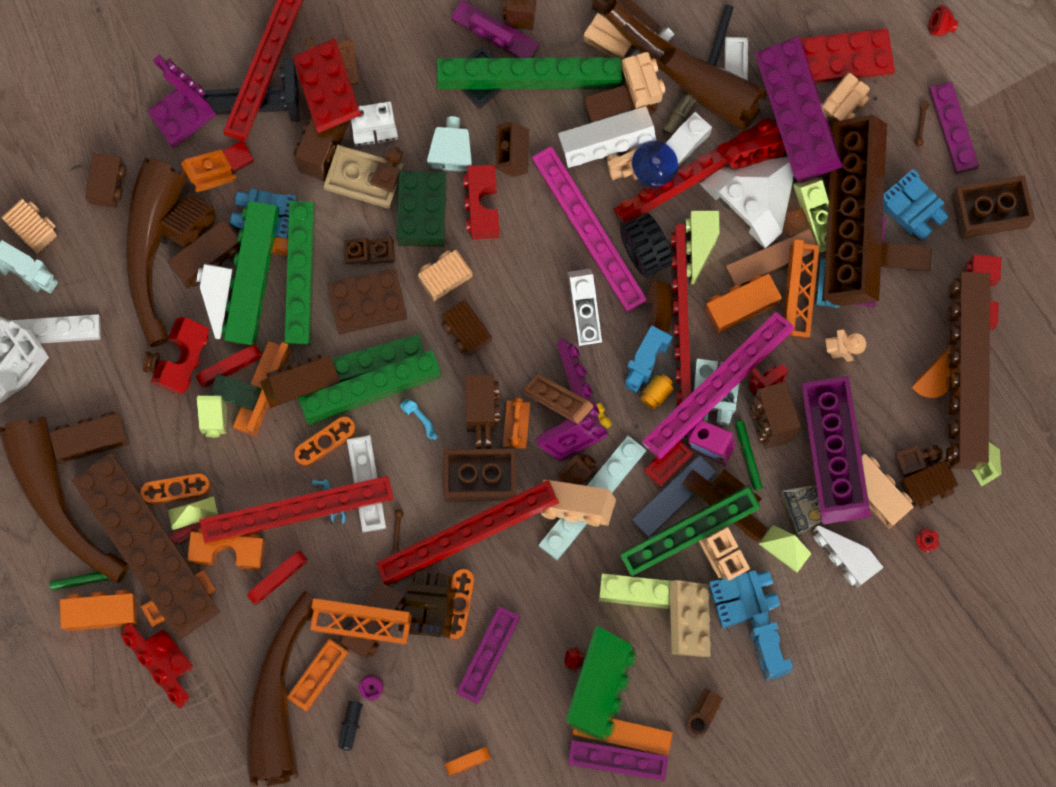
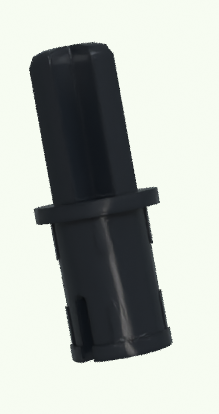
M348 701L344 722H341L343 727L338 743V748L342 750H352L356 731L360 728L358 722L363 707L362 703Z

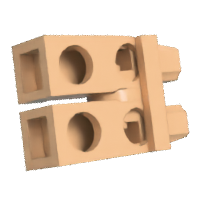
M728 527L698 541L717 578L722 577L723 579L731 580L750 569L740 549L732 552L738 545Z

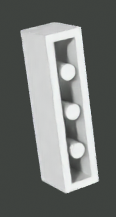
M646 106L558 133L561 149L568 168L656 141L654 125Z

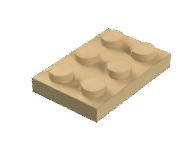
M337 145L323 188L326 191L390 209L399 179L393 193L372 186L371 180L378 163L382 162L388 165L389 161L385 160V158ZM394 164V167L403 171L404 164Z
M680 580L670 581L672 654L711 657L708 584Z

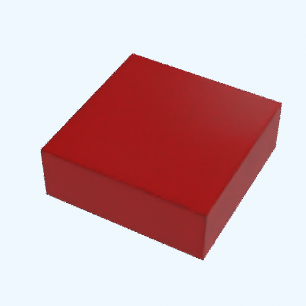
M243 141L222 151L233 172L254 162Z

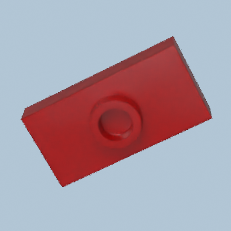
M680 440L661 459L656 457L643 472L661 488L694 453Z

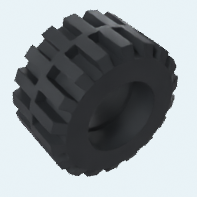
M644 213L620 225V234L624 247L633 265L641 275L647 278L672 265V253L667 239L659 224L650 214Z

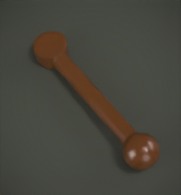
M922 101L919 106L921 116L918 137L915 139L916 146H922L924 143L922 134L926 110L929 108L927 101Z
M397 509L394 512L396 523L393 550L390 551V556L399 552L400 522L404 515L401 509Z

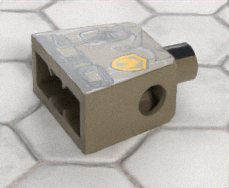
M816 485L788 489L780 493L779 496L796 537L823 523Z

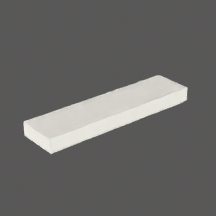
M371 436L347 439L354 483L378 478ZM382 503L359 508L363 533L386 529Z

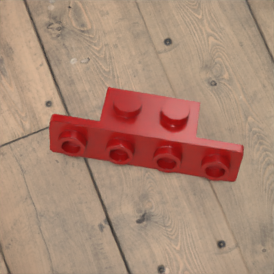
M129 623L121 633L124 644L133 650L140 664L145 666L152 674L155 683L160 685L167 693L168 699L173 704H176L179 709L182 708L190 697L178 683L177 679L189 672L193 665L164 629L145 641L135 627Z

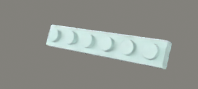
M627 436L587 486L609 489L613 493L646 453V449ZM560 518L541 541L539 547L558 561L587 523L582 521L571 523L564 518Z

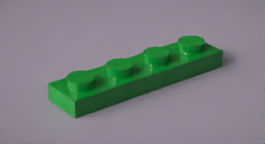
M418 334L332 358L340 382L424 353Z

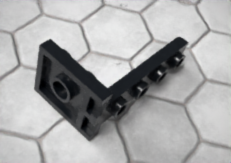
M284 58V67H280V78L283 86L268 87L258 112L288 111L291 122L300 121L297 70L293 58ZM241 88L204 90L206 93L204 96L217 115L230 114Z

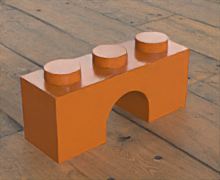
M198 529V532H191L187 559L190 564L215 566V558L218 552L229 548L236 552L235 565L239 569L262 571L265 541L260 538V535L251 533L245 535V537L238 536L205 544L202 529Z

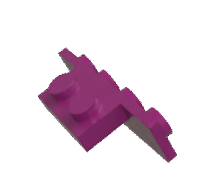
M464 0L459 3L451 16L452 21L472 31L476 36L490 41L495 47L504 49L518 58H532L539 47L537 41Z

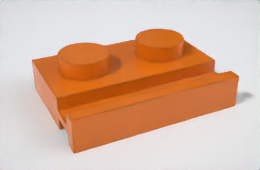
M221 149L185 159L181 163L191 183L195 184L196 192L232 183L237 178L236 175L232 174V168Z

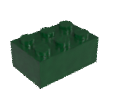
M399 171L398 246L445 247L446 172Z

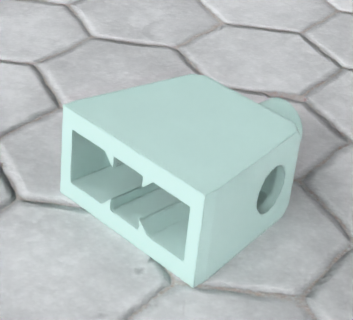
M454 116L447 117L446 128L436 127L427 158L428 169L467 172V166H472L469 131L467 129H460V118Z

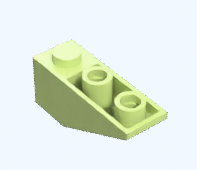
M814 177L801 183L797 182L793 186L806 223L820 248L819 253L826 251L829 201L823 181Z
M691 211L690 217L685 219V232H690V241H686V255H690V263H686L687 277H691V285L695 284L718 240L720 233L719 211Z

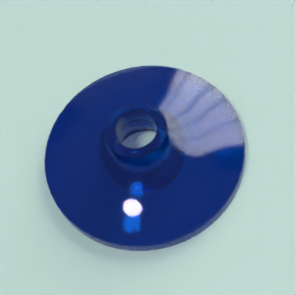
M649 141L640 145L634 152L632 169L635 176L644 184L661 186L670 182L675 176L678 169V159L673 149L667 144L659 141ZM658 158L660 163L654 164L652 159Z

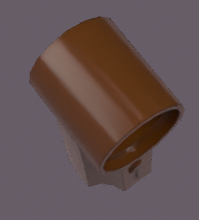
M704 688L693 712L686 722L685 729L691 738H701L707 732L723 700L719 694ZM694 720L700 721L704 729L700 732L694 731L691 728V722Z

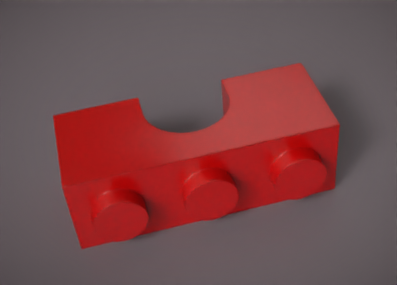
M495 165L467 166L468 174H463L464 188H469V196H464L465 210H470V218L466 219L467 233H472V240L500 238L498 209H486L479 203L485 195L497 194Z
M974 254L966 262L965 272L990 273V285L996 286L1001 279L1002 257ZM990 301V330L993 331L998 325L999 302Z
M186 317L176 318L168 340L178 345L180 357L176 363L168 360L159 361L150 383L174 394H184V391L191 384L190 376L192 371L199 364L201 349L208 342L209 337L207 334L209 328Z

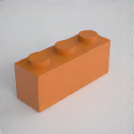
M759 274L751 278L749 284L741 286V284L736 285L728 290V294L724 296L718 294L708 300L705 312L717 334L780 304L782 297L769 274L765 276Z
M129 590L115 591V595H106L105 592L91 593V597H81V594H69L67 599H60L61 629L73 631L122 627L129 623L133 626L138 625L137 597L130 593Z

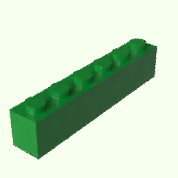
M249 201L248 206H244L242 219L245 220L244 229H240L238 243H241L240 253L236 252L234 266H237L236 275H232L230 289H233L232 298L228 299L226 304V312L229 313L228 321L224 322L222 327V336H225L224 341L256 345L280 208L276 205Z
M289 201L285 318L286 344L311 345L316 214L314 202Z
M433 350L307 394L298 399L309 426L441 378V371Z
M748 484L623 550L620 556L630 575L633 576L759 510L760 504Z

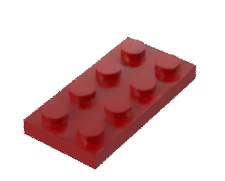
M888 28L799 38L804 46L816 83L842 80L847 73H851L856 78L892 75L895 72Z
M335 38L292 56L318 133L362 115Z

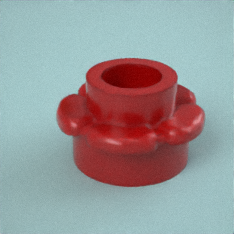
M922 529L919 535L916 536V544L922 551L930 552V550H935L939 546V536L934 530Z
M575 647V649L568 648L565 653L564 665L566 668L576 671L577 667L582 666L583 653L579 652L578 647Z

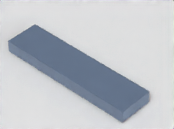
M700 455L632 519V522L647 538L695 494L683 484L691 470L696 471L707 481L716 474V471Z

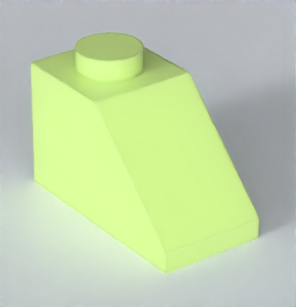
M197 396L199 429L202 434L212 438L220 437V434H226L227 405L222 396Z

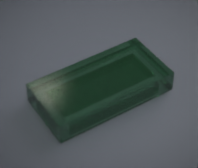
M216 374L209 396H222L226 403L253 411L262 388Z

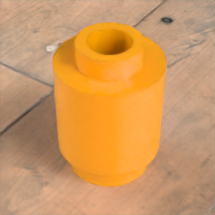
M664 374L661 376L655 375L642 391L643 395L640 397V400L646 406L655 410L657 406L660 407L674 390L672 386L673 381Z

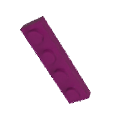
M948 82L930 87L931 100L955 174L978 169L979 163L953 83Z
M500 606L498 607L456 692L457 695L478 705L521 616Z
M572 740L568 765L665 781L669 756Z

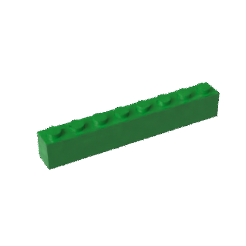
M437 58L436 90L496 88L614 89L619 87L622 81L621 58Z

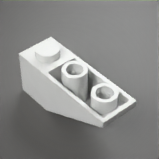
M591 269L567 272L578 344L581 346L601 343L602 337L593 273Z
M819 525L813 530L815 534L813 537L820 547L825 546L830 553L828 555L835 566L840 565L845 572L843 575L850 585L853 586L855 584L858 588L884 568L869 548Z

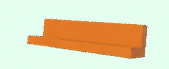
M797 239L790 246L783 318L790 322L795 330L796 318L800 316L806 323L805 332L793 330L788 336L810 338L819 246L804 244V240ZM803 250L813 251L812 261L807 265L802 261ZM805 270L810 277V283L803 288L800 285V274ZM801 293L808 300L807 307L802 311L797 307L798 295Z
M268 341L233 425L235 430L256 437L269 406L260 381L268 378L266 374L271 371L280 369L281 373L283 372L291 352L288 344L281 342V345Z
M313 598L311 608L314 612L311 631L407 645L412 618L410 612ZM319 613L330 614L334 622L327 627L317 626ZM334 615H340L341 617L336 619ZM346 617H353L358 623L350 631L344 630L339 623ZM357 618L365 619V620L360 623V621H359ZM371 620L378 621L382 627L375 634L367 633L363 627ZM382 622H388L389 624L384 626ZM394 624L404 625L403 637H392L387 629ZM335 625H338L340 629H335L333 627ZM361 628L364 633L356 631ZM385 631L388 636H382L380 634H382Z

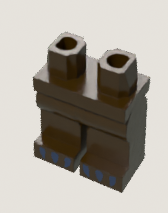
M415 571L413 583H407L404 612H410L412 616L409 634L450 638L456 590L451 589L452 576L436 573L435 586L429 585L430 573ZM399 624L398 631L403 632L404 625Z

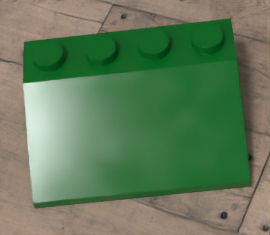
M595 627L565 720L578 733L605 742L608 736H612L615 728L613 719L615 713H619L622 706V699L620 698L622 690H626L629 684L630 676L627 674L630 666H634L637 658V653L632 644L601 627Z

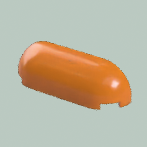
M950 346L911 386L917 394L926 398H936L948 392L946 383L947 378L950 377V368H947V355L950 354Z

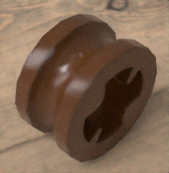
M146 352L143 361V372L152 371V374H154L156 366L160 361L159 353L152 355L151 352Z

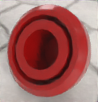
M940 5L931 14L928 30L932 36H944L949 32L954 33L959 22L954 18V14L948 7Z

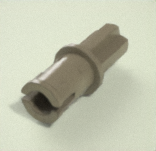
M685 94L676 109L671 111V117L662 128V132L665 135L672 137L682 123L687 120V115L696 103L693 97Z

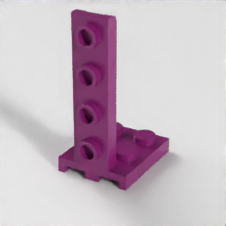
M159 54L153 61L156 66L164 71V78L176 89L147 112L170 146L174 148L217 114L204 96L206 93L199 83H195L189 75L186 76L184 71L177 67L170 58L165 60Z
M565 338L558 341L557 347L573 393L590 401L594 407L579 424L566 419L562 424L547 429L543 434L535 437L537 445L559 461L608 437L606 428L600 424L598 418L600 411L591 397L593 390L586 381L585 376L587 372L583 364L580 363V351L574 343L571 344Z

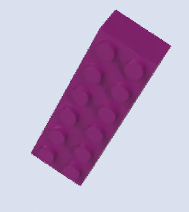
M794 37L756 52L757 62L793 174L798 182L801 183L843 167L804 46L799 37Z
M849 376L801 383L823 524L871 517Z

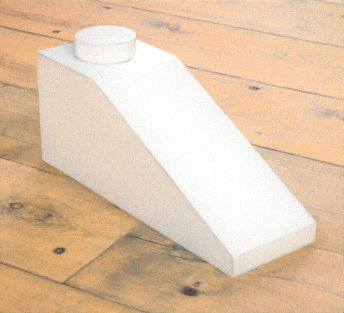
M696 112L693 113L650 161L646 169L659 181L664 177L670 176L710 137L712 127Z
M205 263L203 268L198 269L196 282H201L200 290L215 339H220L233 268Z

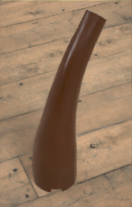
M611 0L605 5L602 15L639 52H649L650 58H655L658 68L704 108L742 131L745 130V126L749 128L760 112L758 108L759 99L765 100L766 90L733 72L708 63L672 45L644 25L618 0Z
M145 157L137 175L131 198L127 226L126 260L129 287L137 318L149 347H156L167 342L168 335L162 319H158L152 292L153 263L164 234L161 221L171 211H174L188 176L182 170L179 174L175 173V169L171 168L172 165L154 158L149 160Z
M38 417V422L32 423V421H28V418L7 423L5 424L6 428L0 427L2 445L10 467L29 503L44 524L78 558L99 573L119 583L129 569L128 564L112 553L107 555L94 545L76 524L68 510L49 434L47 418Z
M306 591L301 594L279 626L269 645L257 677L247 734V768L250 786L257 787L258 781H265L267 786L291 782L290 776L294 778L299 777L288 711L285 676L295 641L307 621L310 622L313 617L314 610L311 607L315 597Z

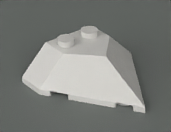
M788 157L769 159L739 169L726 166L706 177L700 183L715 200L721 197L751 227L749 234L764 248H767L782 234L794 178Z
M0 317V403L26 387L49 358L30 329Z

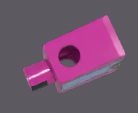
M702 420L684 436L689 439V444L693 451L723 466H726L736 447L733 433Z

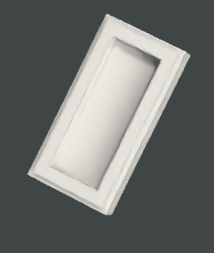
M725 37L724 69L733 72L747 81L748 38Z

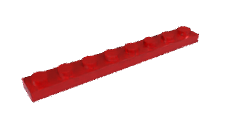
M303 0L276 1L223 130L225 136L247 141Z
M770 118L759 121L754 127L740 132L737 137L720 144L718 148L708 154L701 155L696 161L681 167L672 175L662 178L650 188L643 189L633 198L621 202L619 206L613 209L616 217L623 223H626L649 212L729 165L725 160V155L733 146L776 134L780 135L778 124Z
M685 224L675 225V232H671V246H676V255H672V269H677V277H673V291H678V300H673L674 314H678L679 322L674 323L675 337L679 336V345H675V359H680V368H676V382H681V391H677V405H680L691 394Z
M385 476L199 519L204 543L208 544L393 501L394 497L389 477Z
M547 480L377 562L376 565L383 583L388 586L415 573V571L426 568L559 504L552 484Z

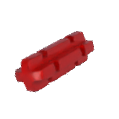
M200 522L176 529L171 532L173 535L169 537L174 544H181L190 538L191 532L201 529Z

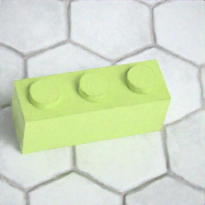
M602 574L599 601L670 609V581Z

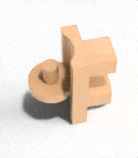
M645 145L626 150V154L622 156L618 153L606 156L609 175L612 181L622 176L626 178L630 175L634 180L640 178L638 172L645 169L644 166L650 163L647 156L648 150Z
M844 329L837 331L838 337L826 338L828 354H831L832 358L843 357L847 362L854 361L852 354L862 353L867 345L862 335L854 333L849 336Z

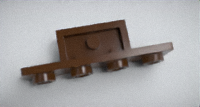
M725 469L722 470L712 484L694 470H691L683 481V484L692 493L698 495L708 505L745 487L742 482ZM754 493L758 502H760L762 498ZM751 514L733 523L756 542L761 540L767 530V527Z

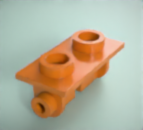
M514 398V401L507 400L503 447L526 449L530 402H523V399Z

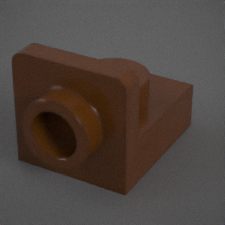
M582 452L576 455L557 475L564 483L582 485L599 469L596 467V461L590 455H585Z

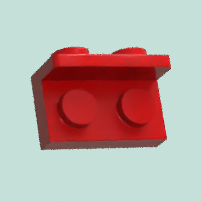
M783 363L777 368L774 365L764 373L765 377H763L756 368H753L750 372L748 380L750 385H748V388L753 395H756L758 389L785 382L789 370Z

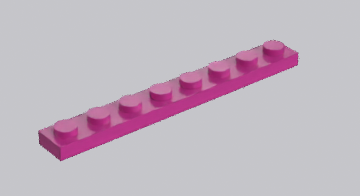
M551 146L533 156L532 161L625 312L629 313L646 303L645 295L553 147Z
M775 312L642 440L643 445L661 459L794 330L793 325Z

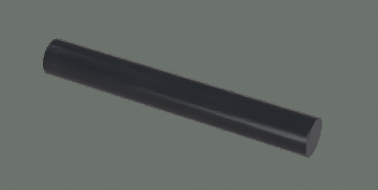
M725 5L709 56L708 63L715 66L717 65L734 7L731 5Z

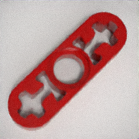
M776 134L733 146L727 151L725 160L733 169H739L778 158L786 152L782 137Z
M257 345L249 346L204 369L196 375V378L202 388L208 387L261 359L262 354Z
M300 550L297 551L257 584L247 594V597L254 605L259 604L302 568L308 559Z

